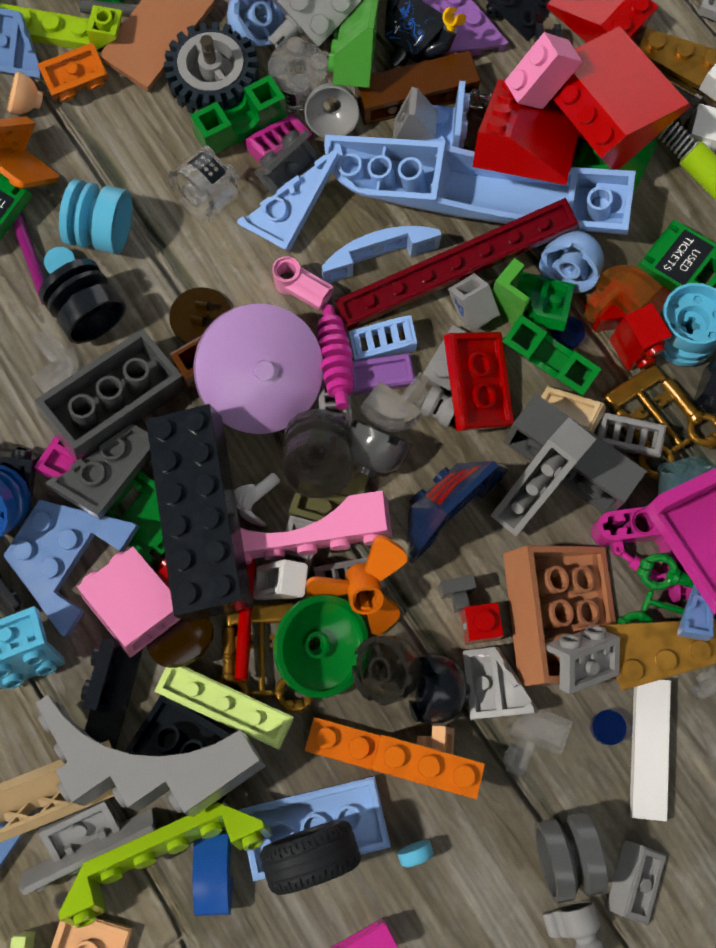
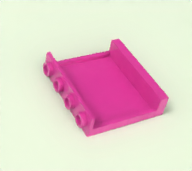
M716 468L658 495L645 508L714 615L716 614Z

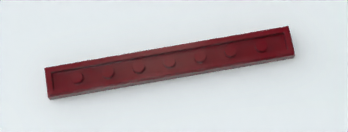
M565 197L338 298L335 302L347 330H350L459 282L474 273L477 274L554 240L561 235L579 229V223Z

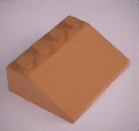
M527 545L503 553L517 675L524 687L560 685V657L546 651L547 643L560 639L562 635L583 631L587 626L616 624L605 547ZM613 677L608 680H617V677Z

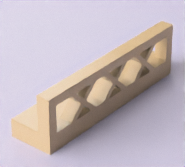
M109 740L101 743L106 747L112 748ZM61 760L0 783V823L8 821V823L0 829V843L114 796L112 789L116 786H113L86 806H81L72 801L64 802V798L57 786L61 781L55 772L66 764ZM43 807L40 813L28 816L32 810Z

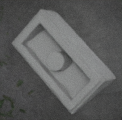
M624 841L606 909L622 917L648 925L666 854L630 841Z

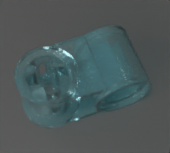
M697 456L660 464L658 466V495L716 468V466L706 465L705 461Z

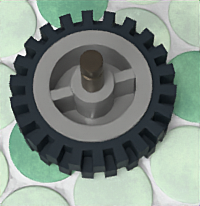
M212 21V29H207L206 22L199 23L200 31L198 32L191 25L187 27L188 37L182 31L177 34L178 43L172 40L169 44L170 51L166 50L164 69L171 95L174 99H177L179 106L183 108L186 105L187 112L191 114L196 109L199 111L216 101L223 111L230 110L232 106L236 107L244 98V87L259 80L258 61L254 45L251 46V41L247 37L240 39V34L236 30L232 34L231 25L226 23L223 30H220L219 22Z

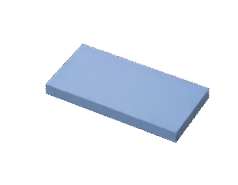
M375 776L239 809L240 812L262 820L271 829L273 835L264 839L265 843L262 846L247 851L253 881L266 878L260 860V853L264 846L294 833L335 820L344 819L350 823L359 848L358 851H360L361 855L391 847Z

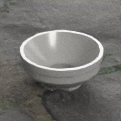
M333 83L319 85L309 94L304 108L305 120L309 128L325 138V134L346 136L355 128L358 122L359 105L352 91L343 85H335ZM329 97H334L340 101L341 107L337 111L330 112L324 108L323 102Z

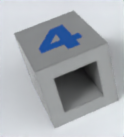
M475 273L448 288L459 319L473 331L487 325L489 321L500 315L490 285Z

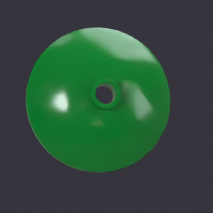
M326 594L312 595L293 605L279 623L274 639V659L282 679L294 691L312 698L332 697L349 688L361 674L369 649L368 632L362 616L352 610L348 601ZM314 638L315 644L313 648L310 649L309 641L310 639Z

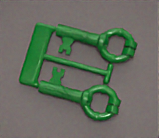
M656 553L646 558H641L640 566H638L636 573L639 575L642 583L651 590L647 592L641 607L642 611L629 612L624 616H619L617 624L632 623L634 619L654 622L650 615L643 612L648 610L649 605L680 614L684 613L685 608L652 599L654 594L652 590H663L676 584L692 588L694 583L688 574L680 571L677 562L667 553ZM656 561L667 563L670 568L666 574V580L662 582L649 578Z

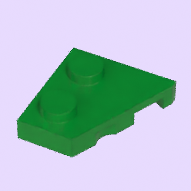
M522 272L517 289L530 298L526 311L531 322L547 329L564 332L575 284Z

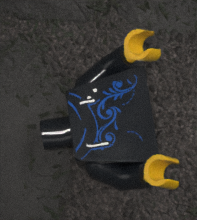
M387 0L385 38L395 48L387 63L392 67L405 66L409 59L418 63L424 59L432 60L448 53L458 31L456 26L463 25L466 22V16L464 14H457L454 18L457 7H448L442 14L422 0Z

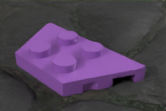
M422 0L442 14L448 7H457L454 18L457 14H464L466 16V22L461 26H456L458 31L450 51L442 55V57L453 52L461 53L469 50L471 56L481 55L482 50L495 48L498 49V52L507 50L509 42L473 0Z

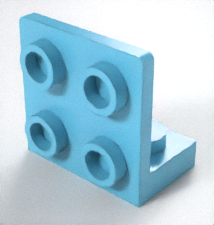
M35 606L0 619L1 689L19 687L24 683V680L34 676L52 674L57 670V667L65 664L64 657L47 641L39 610Z

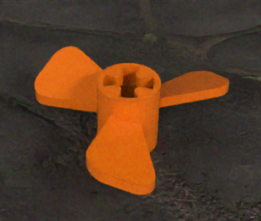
M377 536L372 542L366 563H358L351 566L345 574V580L318 576L309 578L306 581V597L318 594L333 596L348 594L352 610L358 614L367 615L371 632L375 635H380L396 623L400 617L399 606L383 595L380 582L406 564V552L403 547L387 536Z

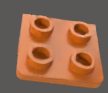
M27 116L0 119V173L7 177L13 186L20 189L57 183L60 175L26 150L36 124Z

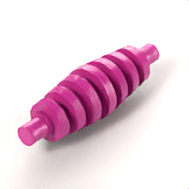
M327 304L322 307L323 317L318 320L317 339L323 357L321 371H323V379L328 395L335 398L338 410H345L349 407L348 396L353 392V354L342 318L335 315L333 305Z

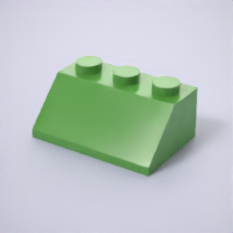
M362 0L342 21L341 25L334 30V39H332L331 53H329L328 72H333V84L369 88L376 47L379 0Z

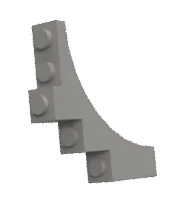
M46 695L36 702L41 712L38 715V720L48 734L52 732L57 742L54 745V750L60 760L66 763L55 771L61 781L57 784L58 789L67 802L72 801L81 806H86L113 786H116L112 789V793L120 806L123 808L127 806V808L139 812L171 790L167 797L173 808L178 813L183 811L185 814L194 817L266 767L249 737L241 730L216 744L189 753L160 757L134 755L106 747L94 740L74 722L62 703L55 698Z

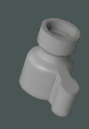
M593 901L572 903L561 909L550 910L542 914L549 937L575 939L576 945L574 948H604L602 941L596 936L600 929V922Z

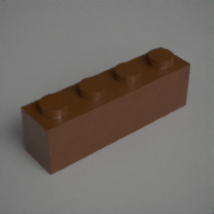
M470 50L461 53L453 52L444 57L432 60L424 59L416 64L395 66L387 71L371 73L369 88L355 87V97L364 125H369L395 118L411 87L418 88L432 105L446 106L456 103L459 81H466L465 93H470V99L477 98L480 78Z

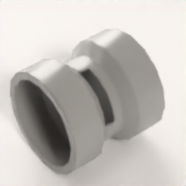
M433 386L419 414L426 418L433 417L438 420L440 425L448 428L455 417L452 396L444 395L442 389ZM441 400H443L442 404L440 405V407H439V409H438V411H437V413H436V410H437V408H438V406H439Z

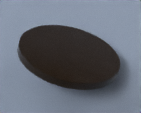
M193 288L179 295L173 302L169 313V321L176 337L187 344L203 335L216 318L231 308L228 301L219 292L210 288Z
M209 618L191 622L181 619L147 645L151 658L157 664L168 668L183 667L195 662L205 654L212 643L214 636L212 623Z

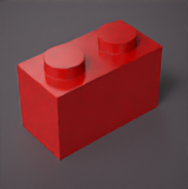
M650 303L625 315L609 341L627 371L636 367L642 370L657 361L655 357L666 349L664 345L671 338L672 334L653 303Z

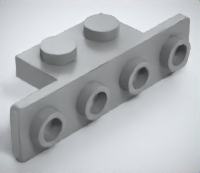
M106 799L40 826L38 834L51 858L22 872L20 891L23 895L32 891H42L50 886L54 880L67 874L74 875L78 873L84 862L155 831L156 819L153 810L149 809L119 823Z

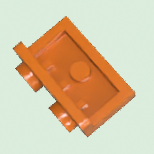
M93 42L37 64L53 100L60 99L61 102L75 98L77 96L76 92L87 88L88 91L99 89L105 85L104 81L108 80V73L101 62Z

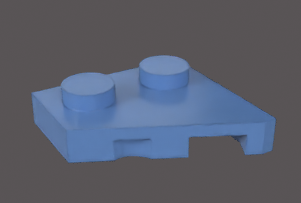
M0 8V72L14 75L20 71L30 78L43 80L37 65L39 61L23 14L19 11Z

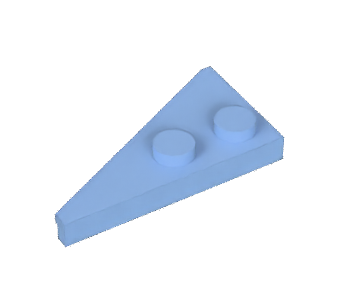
M332 150L329 154L320 157L314 162L315 166L300 177L296 175L279 188L275 195L263 200L258 209L246 218L244 216L239 218L237 224L289 252L334 170L340 155Z

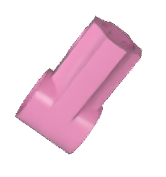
M283 256L274 262L273 279L276 290L284 295H292L318 311L324 305H327L334 291V286L301 268L295 258ZM284 273L294 274L290 279L280 277Z

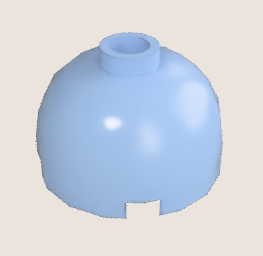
M230 0L227 10V22L231 25L232 34L236 30L240 34V39L244 37L250 39L251 46L265 47L271 45L267 38L284 22V14L272 0Z
M574 230L548 242L541 254L539 268L544 277L575 284L573 293L586 292L595 286L602 273L604 254L600 244L594 237L585 232Z

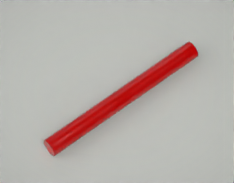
M256 558L252 559V563L246 565L252 602ZM253 607L239 610L234 680L237 681L248 680Z

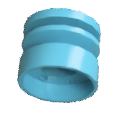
M79 179L70 181L65 189L59 212V233L62 242L74 246L77 244L83 248H88L92 244L97 251L119 255L126 245L131 227L133 205L130 191L107 185L100 191L96 183H86Z
M688 283L677 287L668 295L659 314L672 334L671 338L664 345L666 349L660 355L665 360L678 366H694L705 362L713 355L716 349V288L704 283Z

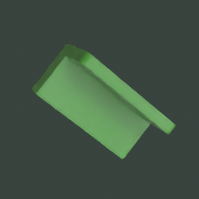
M515 257L496 279L492 290L500 316L512 325H514L520 315L524 316L530 301L528 296L517 289L525 265Z

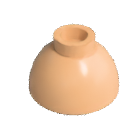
M18 71L14 74L7 110L10 114L16 115L28 113L34 108L40 110L44 92L38 90L34 81L29 76Z

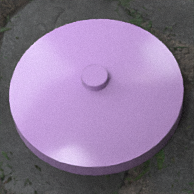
M245 304L223 313L205 330L195 352L194 380L204 405L211 404L222 416L224 424L245 433H273L297 422L313 405L322 384L323 371H321V362L323 357L315 335L297 315L275 305Z

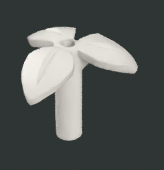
M275 473L268 475L256 486L254 484L243 485L234 491L236 506L240 510V516L253 525L266 526L265 522L253 514L252 506L280 483V479Z

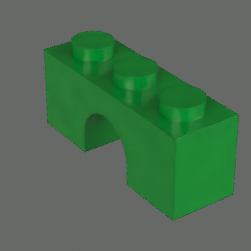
M268 75L244 87V98L236 107L223 111L216 101L191 114L194 135L205 153L212 157L287 117L285 96L272 76Z
M522 315L519 316L502 341L505 346L582 397L601 372L600 367L578 352L568 349L552 338L548 332Z

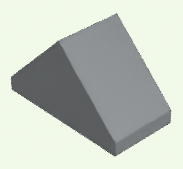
M411 87L395 117L393 139L428 140L435 138L437 110L418 88Z

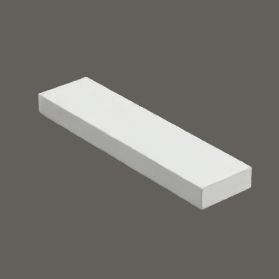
M658 680L634 687L629 818L667 821L671 681Z

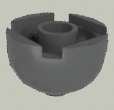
M352 419L345 439L346 452L349 458L358 464L356 470L370 477H374L376 472L387 474L396 471L403 465L413 445L400 437L376 427H368L366 423Z

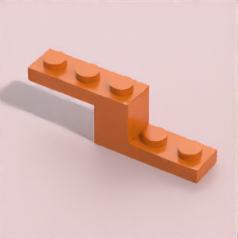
M316 717L313 718L305 747L306 752L476 800L485 764L385 735H376Z

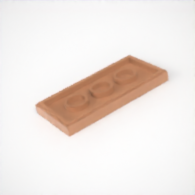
M141 0L119 28L116 40L107 44L99 54L101 61L149 93L165 72L166 50L170 51V42L174 40L178 43L177 34L181 31L188 37L187 27L191 25L194 26L196 31L200 26L199 23L205 20L216 5V0Z

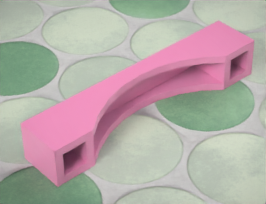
M383 490L350 495L335 510L321 520L296 530L262 533L240 528L246 565L252 563L254 558L265 557V560H280L285 558V554L297 552L298 555L306 556L316 554L318 552L317 549L330 547L333 551H340L351 548L350 544L364 542V545L371 546L374 538L380 535L393 538L388 498Z

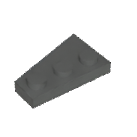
M131 423L99 445V450L85 460L80 458L70 465L71 469L58 478L54 476L45 482L46 486L56 494L101 520L151 457L148 432Z

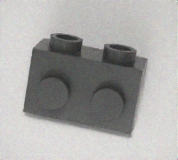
M295 130L289 132L281 139L282 146L276 152L271 150L259 160L261 166L254 173L272 196L296 175L300 177L315 166L314 162L320 158L307 141V138L310 136L307 130L297 133Z

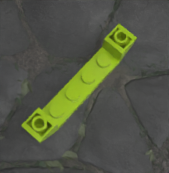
M0 3V8L19 11L23 14L32 42L72 49L93 42L96 50L116 40L123 16L122 10L93 5L88 19Z
M216 802L194 817L185 816L84 862L58 913L59 919L64 923L75 926V928H82L94 923L97 920L96 916L107 912L100 883H114L123 877L122 873L133 868L143 869L149 867L156 862L157 857L166 853L176 854L182 852L194 840L201 837L202 839H209L217 836L222 832L223 827H226L230 842L239 850L244 849L245 851L262 846L265 843L264 839L273 836L271 829L258 818Z

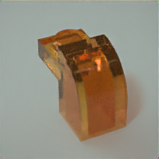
M631 265L611 267L602 273L595 286L597 289L586 300L589 306L583 316L593 324L613 304L627 315L650 304L662 286L648 273L638 267Z

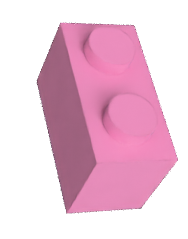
M544 32L506 78L505 83L518 104L543 109L583 61L568 39Z

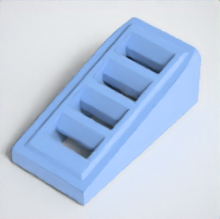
M411 315L349 331L354 361L416 352L417 339ZM398 331H404L405 340L400 341ZM386 333H391L393 343L387 344ZM378 335L380 347L375 348L373 336ZM366 337L368 350L362 351L360 338Z

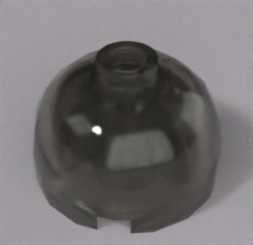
M377 635L365 639L357 647L354 655L358 656L356 665L352 666V675L357 689L368 701L374 700L380 703L379 705L386 706L408 698L416 690L421 678L422 664L419 654L408 641L400 636Z

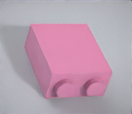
M131 547L126 552L121 551L112 557L108 565L99 571L89 573L84 577L81 584L77 586L83 600L130 658L181 620L174 616L169 588L134 547Z

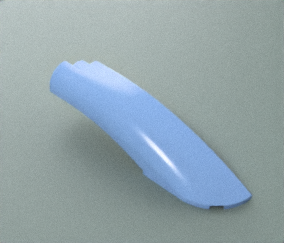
M325 134V155L329 154L332 150L340 155L332 173L342 185L359 195L410 208L507 224L566 197L579 223V229L576 230L628 235L636 171L571 167L567 185L474 168L472 167L474 151L446 145V142Z

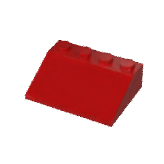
M620 26L575 49L583 62L552 98L599 157L612 170H619L691 107L689 102Z
M506 78L503 80L498 79L478 131L472 167L567 185L579 131L564 112L553 102L549 101L543 109L518 104L505 83Z

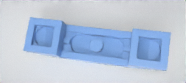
M399 226L366 234L343 246L322 265V280L332 283L353 276L354 263L405 247L410 258L439 249L441 232L439 229L431 227Z

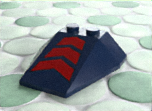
M495 461L457 463L451 470L447 467L442 469L433 479L436 483L427 492L421 489L409 501L412 506L408 513L407 560L413 564L436 542L441 528L474 497L478 495L482 499L504 478L508 469L503 464Z

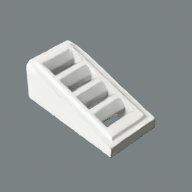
M284 559L258 566L253 592L254 599L269 600L303 597L306 588L307 564Z

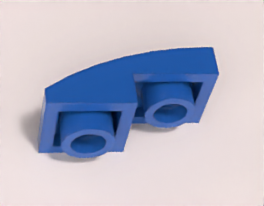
M218 834L209 839H202L201 837L194 840L192 881L195 916L231 915L233 877L230 875L232 843L228 834Z

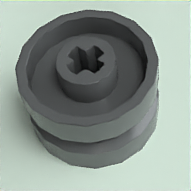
M587 812L567 815L563 828L556 819L535 823V838L540 864L548 890L555 903L559 904L575 900L578 886L588 897L607 893L608 875L606 862L597 831Z

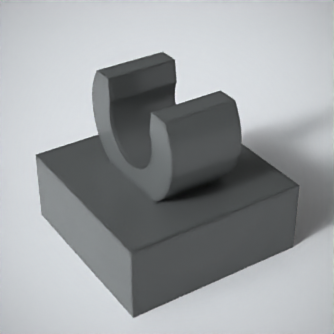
M474 575L441 581L438 586L441 599L452 598L455 613L461 612L464 607L470 606L467 594L473 593L477 588Z

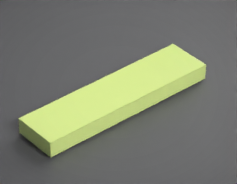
M185 666L178 668L166 667L154 691L237 731L241 730L246 735L280 750L294 719L293 716Z

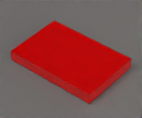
M475 332L448 333L444 335L456 431L511 427L514 423L502 333Z

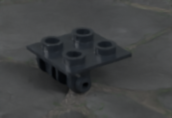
M487 0L489 3L486 6V14L491 19L502 15L528 41L534 33L536 23H541L548 14L549 10L546 6L551 0Z

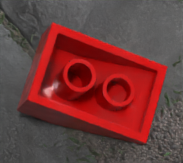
M551 0L546 6L549 11L586 43L619 26L633 40L646 27L659 7L652 0Z

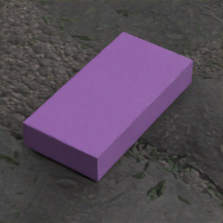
M410 353L353 361V395L415 386L416 382Z

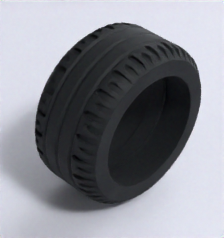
M344 819L327 822L286 836L264 846L260 853V860L270 891L277 895L298 892L335 879L355 869L361 860V854L358 851L359 848L350 823Z

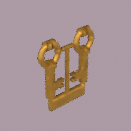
M655 364L650 365L604 395L605 401L616 413L615 415L644 420L648 417L647 412L642 413L644 410L642 406L637 408L635 413L627 414L624 409L619 410L622 405L638 396L661 425L667 426L666 432L676 443L672 447V451L662 446L661 453L667 458L668 463L653 471L646 464V457L649 456L639 455L638 457L639 466L647 471L645 475L650 478L664 481L675 474L676 462L673 452L676 453L688 445L690 441L708 449L716 446V431L702 439L698 437L694 430L695 425L700 424L703 420L711 422L716 429V416L711 413L698 411L672 378L667 379ZM658 382H664L661 385L665 390L663 395H657L653 401L655 403L659 401L658 407L660 409L666 406L667 402L674 401L675 404L677 403L679 409L688 418L686 430L689 439L686 438L683 441L679 439L643 394L645 390ZM622 427L623 430H624L625 432H627V428H626V427ZM639 429L634 430L632 441H634L635 445H638ZM646 438L645 447L651 448L652 442H649Z
M253 604L252 624H258L259 691H251V693L245 681L234 680L237 636L236 628L232 627L238 624L239 610L227 613L228 628H223V674L217 682L226 686L236 685L241 693L248 696L251 695V697H272L274 694L278 705L287 711V714H294V712L296 714H303V710L311 704L313 698L305 696L303 700H295V703L293 700H285L283 695L286 683L282 678L278 681L274 692L272 690H265L264 623H280L286 612L294 604ZM269 635L270 640L275 639V635ZM270 643V648H274V643Z

